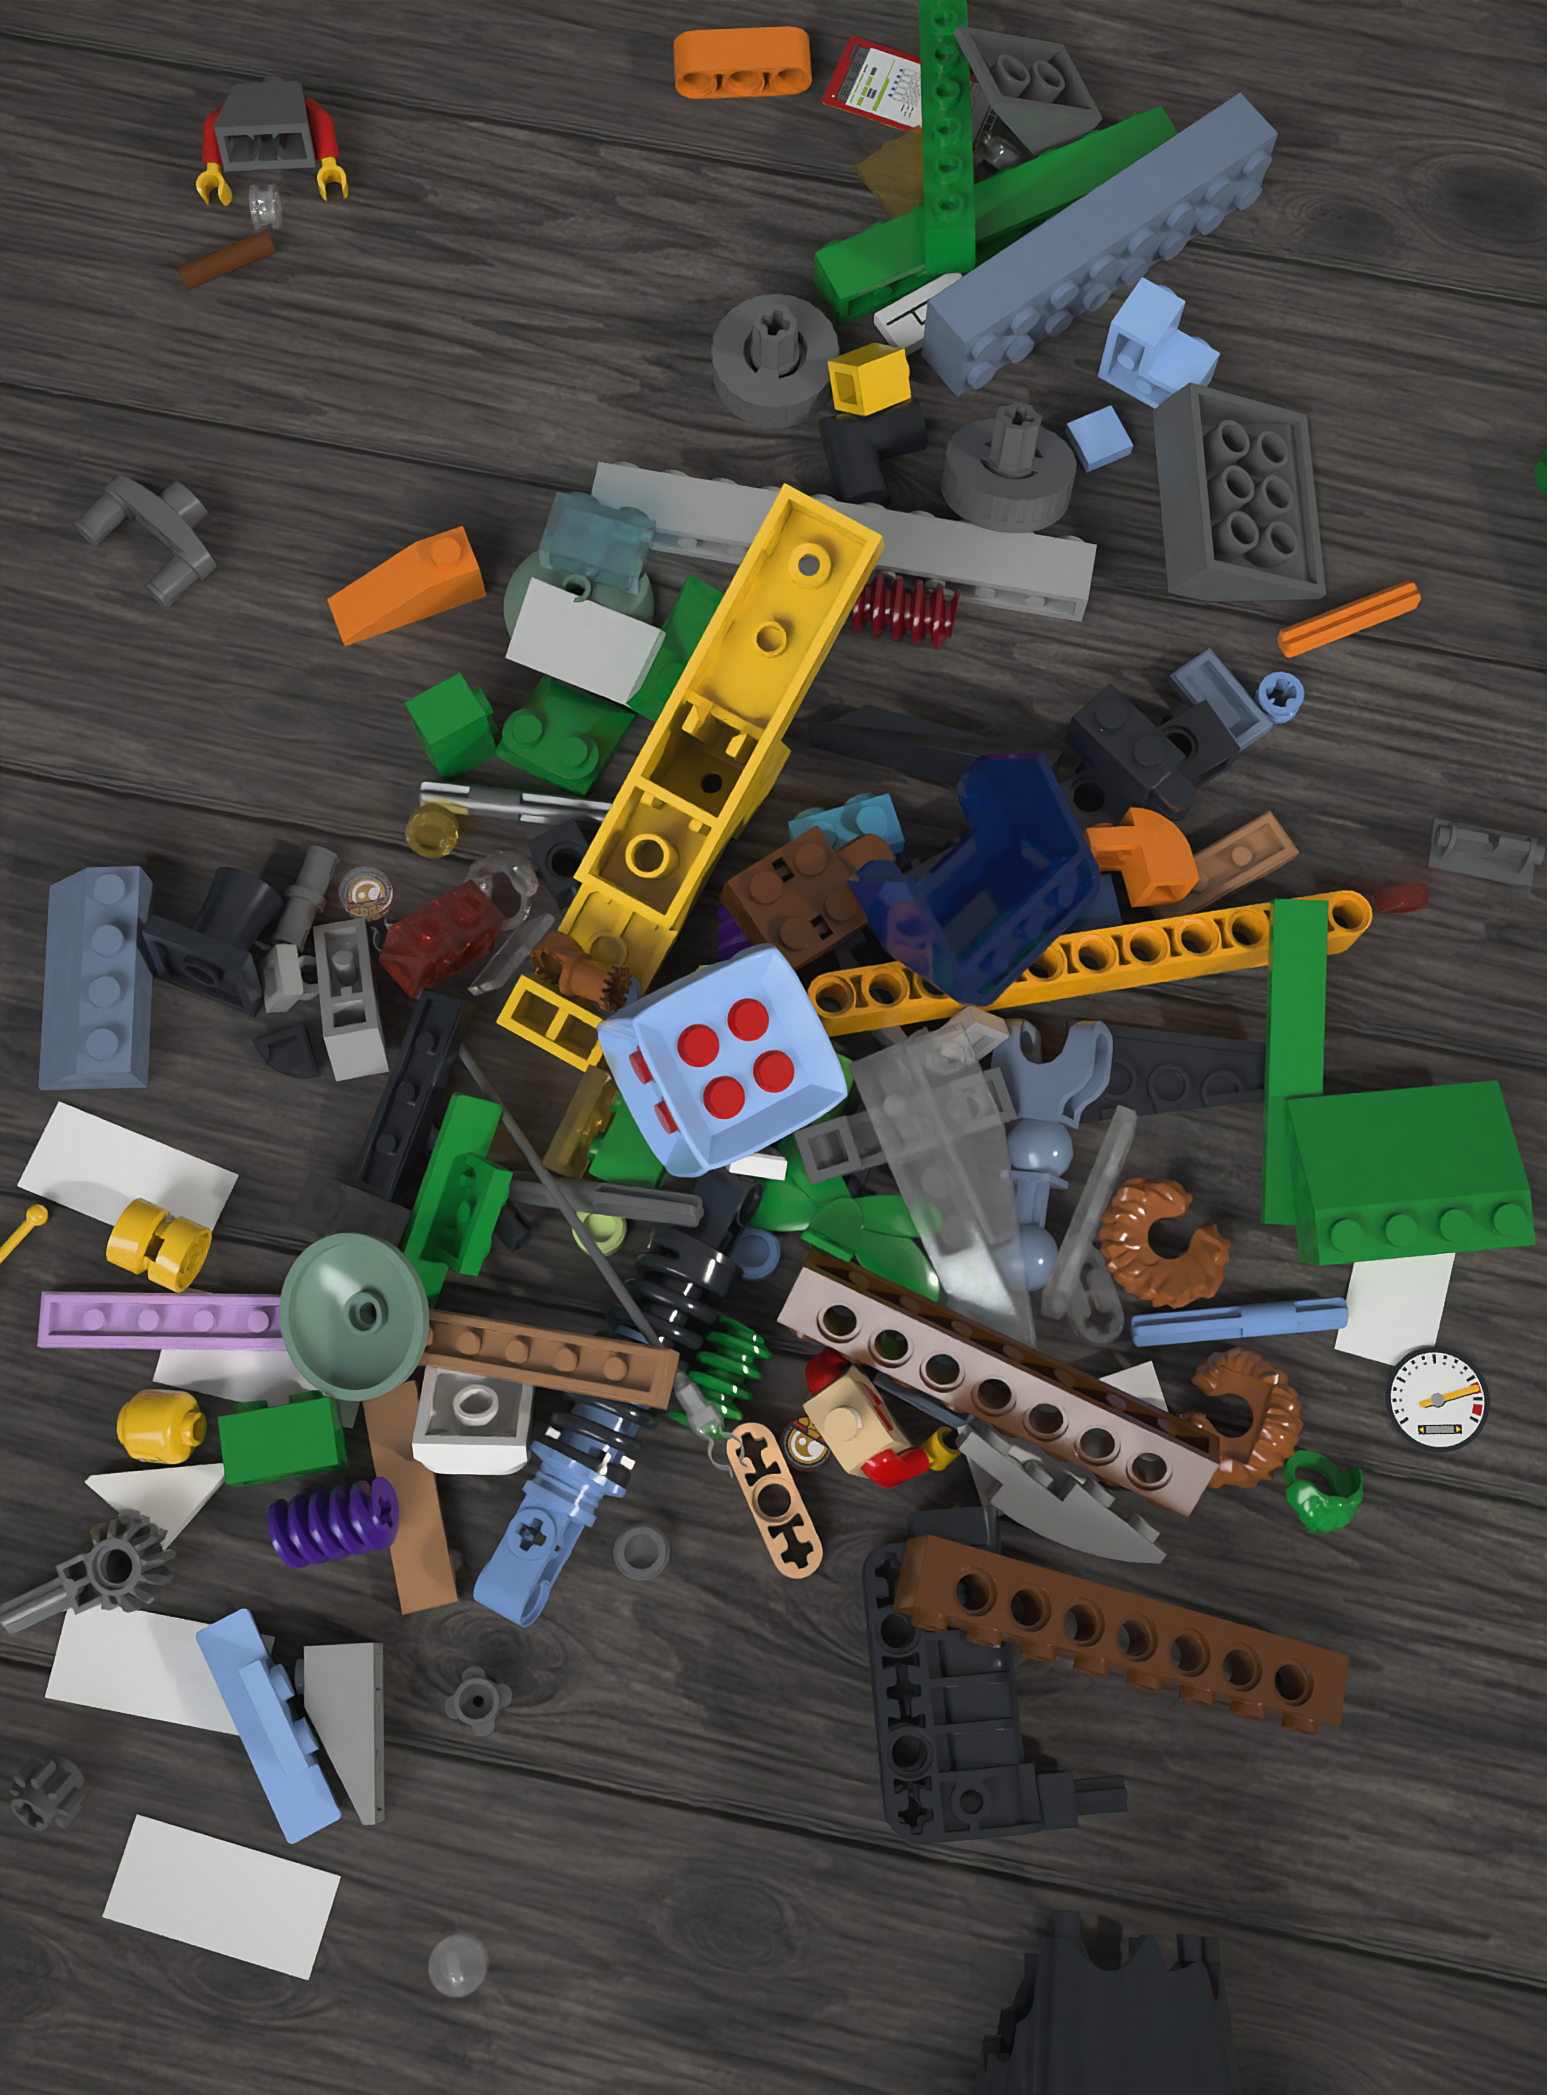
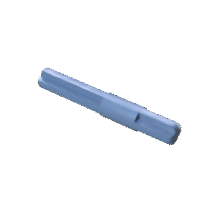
M1322 1297L1135 1314L1131 1317L1130 1333L1135 1346L1146 1347L1343 1329L1347 1326L1349 1314L1343 1297Z

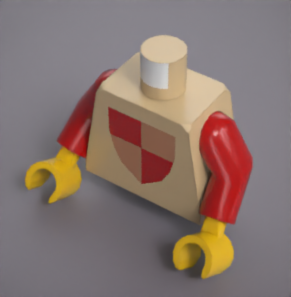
M827 1346L808 1362L804 1376L809 1394L802 1406L848 1474L871 1479L879 1487L892 1488L927 1472L929 1468L942 1471L962 1453L958 1449H949L943 1443V1439L952 1431L947 1426L940 1427L920 1447L914 1446L861 1366L845 1359L838 1350Z

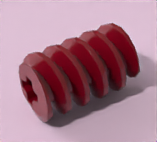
M878 571L871 583L865 584L852 608L853 632L861 634L868 621H871L873 636L880 638L888 625H890L893 641L900 642L907 630L910 629L913 645L920 646L929 633L931 634L933 649L940 650L947 638L952 637L962 589L957 588L950 600L946 601L942 584H937L930 596L927 597L924 592L923 580H917L908 593L905 592L903 576H897L891 587L885 588L883 572Z

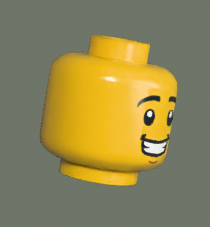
M152 1388L141 1390L122 1407L117 1420V1434L121 1444L124 1445L131 1457L143 1462L164 1464L184 1462L194 1452L196 1446L203 1442L207 1430L206 1417L200 1412L196 1399L184 1391Z

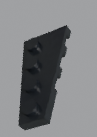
M1068 1020L1066 1022L1064 1046L1070 1028L1081 1021ZM1105 1024L1113 1039L1109 1083L1102 1094L1084 1108L1079 1124L1264 1101L1266 1043Z

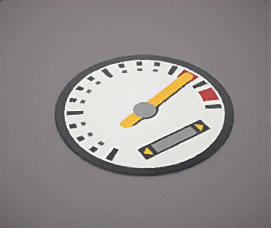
M1429 1347L1408 1354L1394 1367L1386 1386V1408L1392 1424L1408 1442L1426 1451L1442 1453L1463 1448L1480 1434L1488 1418L1490 1398L1482 1374L1470 1360L1450 1349Z

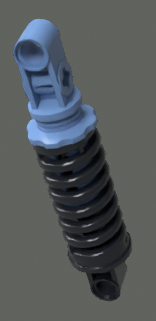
M725 1166L709 1170L696 1178L691 1193L702 1198L704 1215L703 1218H700L698 1226L689 1228L675 1225L670 1227L654 1222L651 1224L648 1230L650 1234L646 1248L655 1253H641L634 1261V1266L642 1279L629 1278L622 1284L665 1348L672 1349L675 1342L692 1350L700 1349L704 1343L703 1337L686 1327L685 1324L689 1316L695 1317L707 1324H712L717 1319V1311L698 1300L704 1288L709 1290L706 1297L720 1304L723 1297L730 1294L736 1281L741 1280L744 1274L743 1269L729 1257L745 1227L753 1219L760 1206L764 1194V1184L762 1181L749 1175L729 1172ZM613 1305L606 1312V1320L615 1332L599 1331L594 1334L597 1337L649 1345L623 1305ZM679 1357L677 1367L682 1373L681 1377L688 1373L689 1364ZM673 1388L671 1390L669 1403L673 1401L675 1397V1391ZM566 1391L562 1392L565 1403L572 1411L570 1413L555 1411L550 1414L548 1418L549 1426H547L544 1434L538 1436L537 1440L533 1441L530 1449L542 1460L541 1468L537 1470L535 1479H532V1481L527 1479L522 1488L526 1496L516 1515L509 1523L507 1531L492 1559L485 1565L477 1579L473 1593L475 1601L523 1628L530 1626L537 1619L548 1600L550 1590L569 1558L584 1526L592 1528L597 1518L594 1516L595 1508L597 1509L598 1502L602 1500L604 1495L623 1498L627 1491L625 1488L632 1477L631 1469L635 1462L624 1456V1454L642 1456L647 1447L644 1440L635 1435L638 1428L642 1426L655 1430L661 1423L660 1416L650 1407ZM525 1527L526 1530L522 1533L521 1529ZM539 1532L547 1536L542 1546L534 1543L535 1537Z

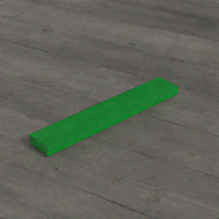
M1270 900L1260 1223L1296 1225L1284 1099L1323 1096L1328 901Z

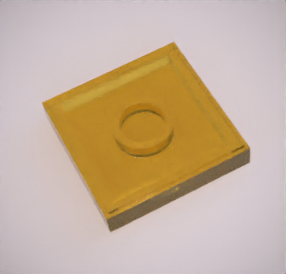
M591 1064L588 1065L541 1163L542 1166L568 1177L582 1178L590 1162L586 1159L589 1148L600 1130L604 1132L613 1114L610 1111V1107L618 1086L611 1074Z

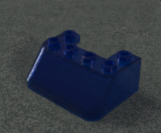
M1043 752L982 755L964 771L958 783L957 795L961 809L972 831L917 883L912 875H903L899 867L887 859H874L866 862L847 880L884 950L891 957L961 1005L985 1007L996 1001L1094 902L1100 891L1101 873L1099 866Z

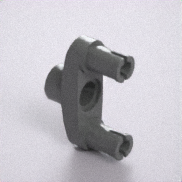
M116 475L102 489L104 494L73 523L78 532L93 546L97 547L127 517L129 519L136 518L170 548L175 557L154 578L144 585L147 592L166 610L197 579L203 581L217 568L207 549L192 531L208 515V512L195 495L176 480L157 496L135 481L123 475Z

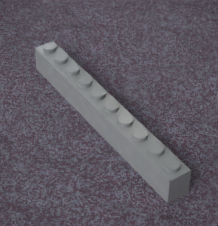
M598 462L586 515L590 538L614 544L741 565L781 488L774 486L762 488L742 486L725 478H715L712 480L693 478L677 470H665L663 472L645 470L628 462H615L614 464ZM822 494L810 496L883 536L885 549L866 584H870L879 571L883 572L885 588H890L897 576H903L905 592L908 593L917 580H923L925 596H930L935 586L942 584L945 599L950 600L957 588H961L960 602L1082 622L1089 597L1097 544L1085 543L1082 539L1074 536L1055 538L1037 535L1033 532H998L979 527L965 519L952 521L935 518L932 514L924 511L904 513L886 510L883 506L875 503L856 505L838 502L832 497ZM814 556L804 557L799 564L800 572L806 576L816 574L820 567L819 560Z

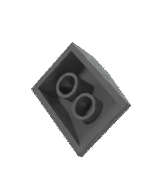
M960 25L954 31V35L992 109L1034 156H1039L1050 148L1059 149L1080 140L1103 119L1063 44Z

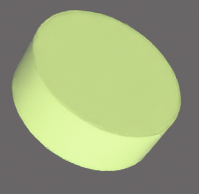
M584 1212L576 1213L604 1256H609L622 1247L628 1232L625 1218ZM572 1228L573 1236L578 1246L585 1253L589 1254Z

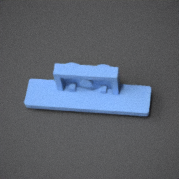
M240 1609L196 1633V1640L287 1842L294 1844L339 1820L342 1816V1811L314 1752L319 1749L316 1735L305 1717L299 1719L290 1700L295 1695L291 1680L281 1664L275 1666L250 1610Z

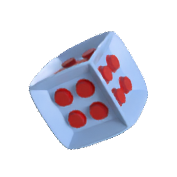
M770 943L748 947L736 953L729 960L712 964L682 977L626 1006L607 1020L599 1022L596 1026L606 1062L635 1122L653 1153L665 1166L668 1173L673 1176L699 1177L709 1170L741 1160L818 1119L833 1109L848 1095L844 1074L837 1055L802 983L786 958Z

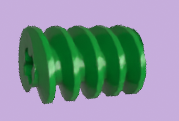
M717 1315L716 1321L726 1333L715 1331L707 1333L706 1341L716 1352L698 1351L695 1360L705 1372L688 1371L685 1375V1380L689 1385H692L706 1408L712 1407L719 1419L722 1433H731L722 1423L723 1419L741 1420L743 1414L732 1403L734 1398L752 1400L754 1396L743 1384L745 1378L762 1381L764 1377L762 1372L754 1365L755 1359L772 1361L775 1356L764 1345L765 1340L757 1333L728 1317ZM676 1391L674 1399L684 1411L669 1410L665 1411V1415L702 1435L693 1424L691 1419L694 1415L680 1396V1391ZM716 1417L699 1427L712 1440L713 1438L731 1440V1438L722 1437Z

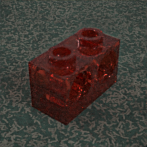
M470 879L389 926L378 962L409 997L413 999L422 993L424 986L432 988L491 952L505 916L475 882Z

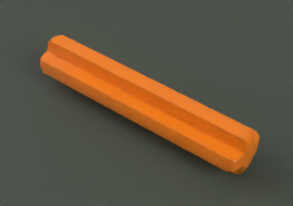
M1406 580L1283 628L1276 637L1277 644L1285 657L1292 658L1416 609L1421 601L1420 593L1413 581Z

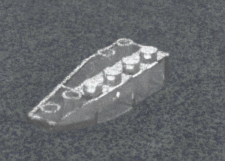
M959 1022L897 1043L848 1064L911 1218L954 1311L1038 1350L1005 1126L963 1023Z

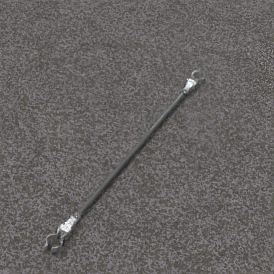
M385 918V925L388 931L402 934L401 950L395 954L391 951L380 950L378 942L381 936L376 928L371 927L374 932L373 944L381 956L389 958L390 969L397 980L405 984L413 997L419 1000L423 987L433 989V986L424 973L423 963L415 951L407 947V938L402 929L397 925L389 924ZM462 1041L458 1055L487 1099L502 1105L503 1110L500 1119L649 1345L665 1348ZM677 1367L673 1387L676 1398L686 1412L687 1422L697 1437L703 1441H710L708 1455L713 1465L720 1470L729 1471L732 1478L733 1474L730 1466L719 1465L712 1460L711 1451L714 1446L712 1437L720 1432L724 1438L737 1440L741 1445L739 1462L747 1468L746 1463L743 1462L744 1447L736 1435L729 1432L722 1433V1430L725 1428L724 1419L716 1405L707 1400L696 1383L690 1380L684 1371L680 1372Z

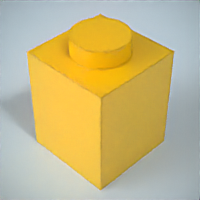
M872 343L827 360L836 410L867 416L911 398L910 370L904 348Z

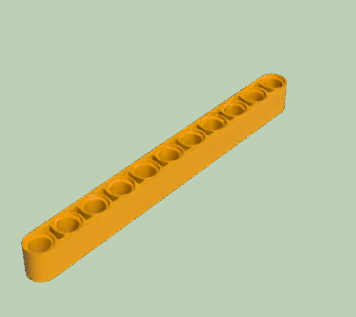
M1342 890L1292 898L1328 901L1327 955L1338 954L1348 950L1370 926L1373 918L1372 908L1368 900L1354 891ZM1270 902L828 972L817 976L811 982L807 995L828 1037L948 1018L962 1011L968 1005L983 1011H990L1268 965ZM1333 916L1342 918L1347 923L1349 929L1339 926ZM1232 932H1239L1245 935L1250 945L1239 943L1234 938ZM1181 939L1194 942L1198 946L1200 953L1188 951L1183 946ZM1130 948L1144 950L1148 954L1150 962L1138 960L1132 954ZM1079 956L1093 958L1098 963L1100 970L1086 968L1080 962ZM1037 964L1042 966L1047 971L1049 978L1035 977L1029 972L1027 965ZM986 972L996 979L998 986H984L976 979L974 974ZM927 980L936 981L944 987L946 994L933 995L924 989L922 982ZM873 989L888 991L892 995L894 1002L890 1004L878 1003L871 997L869 991ZM822 997H830L840 1004L842 1010L836 1013H828L817 1005L816 1000Z

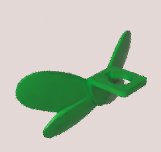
M793 1135L785 1137L778 1146V1152L788 1161L786 1168L788 1175H785V1180L749 1175L763 1182L764 1194L755 1216L747 1226L769 1231H803L800 1236L801 1239L849 1263L853 1256H855L860 1266L935 1302L939 1300L940 1282L938 1276L924 1254L911 1240V1238L933 1235L941 1229L943 1215L934 1205L925 1200L904 1195H873L852 1198L842 1177L809 1185Z

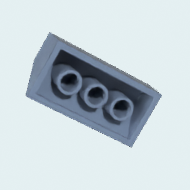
M140 866L87 867L50 886L38 1087L41 1090L148 1087L153 959L142 930L151 915H155L156 886Z

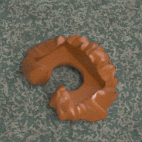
M1135 1176L1130 1178L1117 1189V1195L1112 1197L1111 1205L1105 1209L1101 1216V1220L1105 1225L1100 1229L1098 1239L1103 1241L1100 1251L1106 1257L1105 1268L1113 1274L1114 1280L1117 1283L1123 1285L1125 1293L1137 1295L1140 1300H1150L1153 1307L1167 1304L1176 1309L1200 1297L1208 1299L1213 1297L1223 1282L1224 1265L1230 1261L1228 1251L1231 1247L1230 1240L1222 1237L1218 1233L1217 1226L1211 1224H1203L1194 1231L1187 1252L1179 1258L1165 1259L1152 1251L1148 1243V1230L1150 1226L1162 1218L1176 1219L1183 1217L1192 1202V1195L1186 1193L1183 1186L1176 1181L1162 1177L1150 1179Z
M1235 1347L1225 1352H1214L1203 1359L1196 1366L1195 1375L1191 1378V1382L1207 1396L1235 1394L1245 1399L1251 1407L1253 1415L1249 1430L1240 1437L1230 1438L1217 1432L1210 1421L1205 1418L1206 1414L1190 1409L1179 1415L1181 1419L1220 1437V1465L1208 1483L1210 1487L1217 1489L1223 1484L1235 1485L1241 1488H1255L1259 1481L1273 1479V1471L1283 1467L1284 1462L1289 1457L1294 1456V1447L1300 1441L1299 1432L1304 1426L1299 1418L1302 1408L1296 1399L1299 1395L1293 1387L1287 1385L1289 1378L1286 1373L1274 1368L1269 1360H1263L1260 1354L1242 1347Z

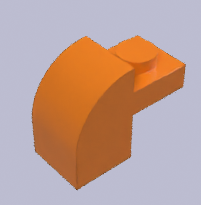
M1130 807L1117 827L1110 823H1101L1086 828L1068 854L1073 873L1121 871L1131 907L1180 905L1200 879L1190 845L1183 833L1164 816L1144 808Z

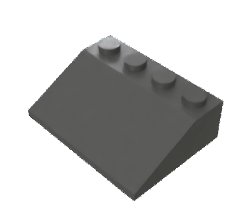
M1191 382L1155 408L1152 412L1168 593L1208 602L1321 599L1326 596L1307 415Z

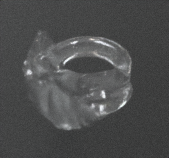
M499 850L471 864L467 876L461 884L460 895L464 900L476 902L479 914L488 925L496 930L508 931L518 928L528 918L532 908V895L536 893L538 888V879L533 870V865L524 854H518L511 850L505 852ZM505 872L509 876L514 888L521 895L520 909L513 918H503L493 908L491 901L493 873Z

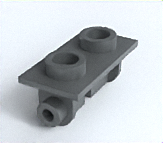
M1435 818L1433 821L1427 868L1530 888L1533 881L1534 866L1541 865L1545 855V845L1538 844V838Z

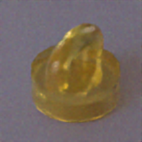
M425 804L416 808L410 814L405 830L406 841L410 848L421 856L427 858L442 857L455 847L459 833V821L447 808L437 804Z

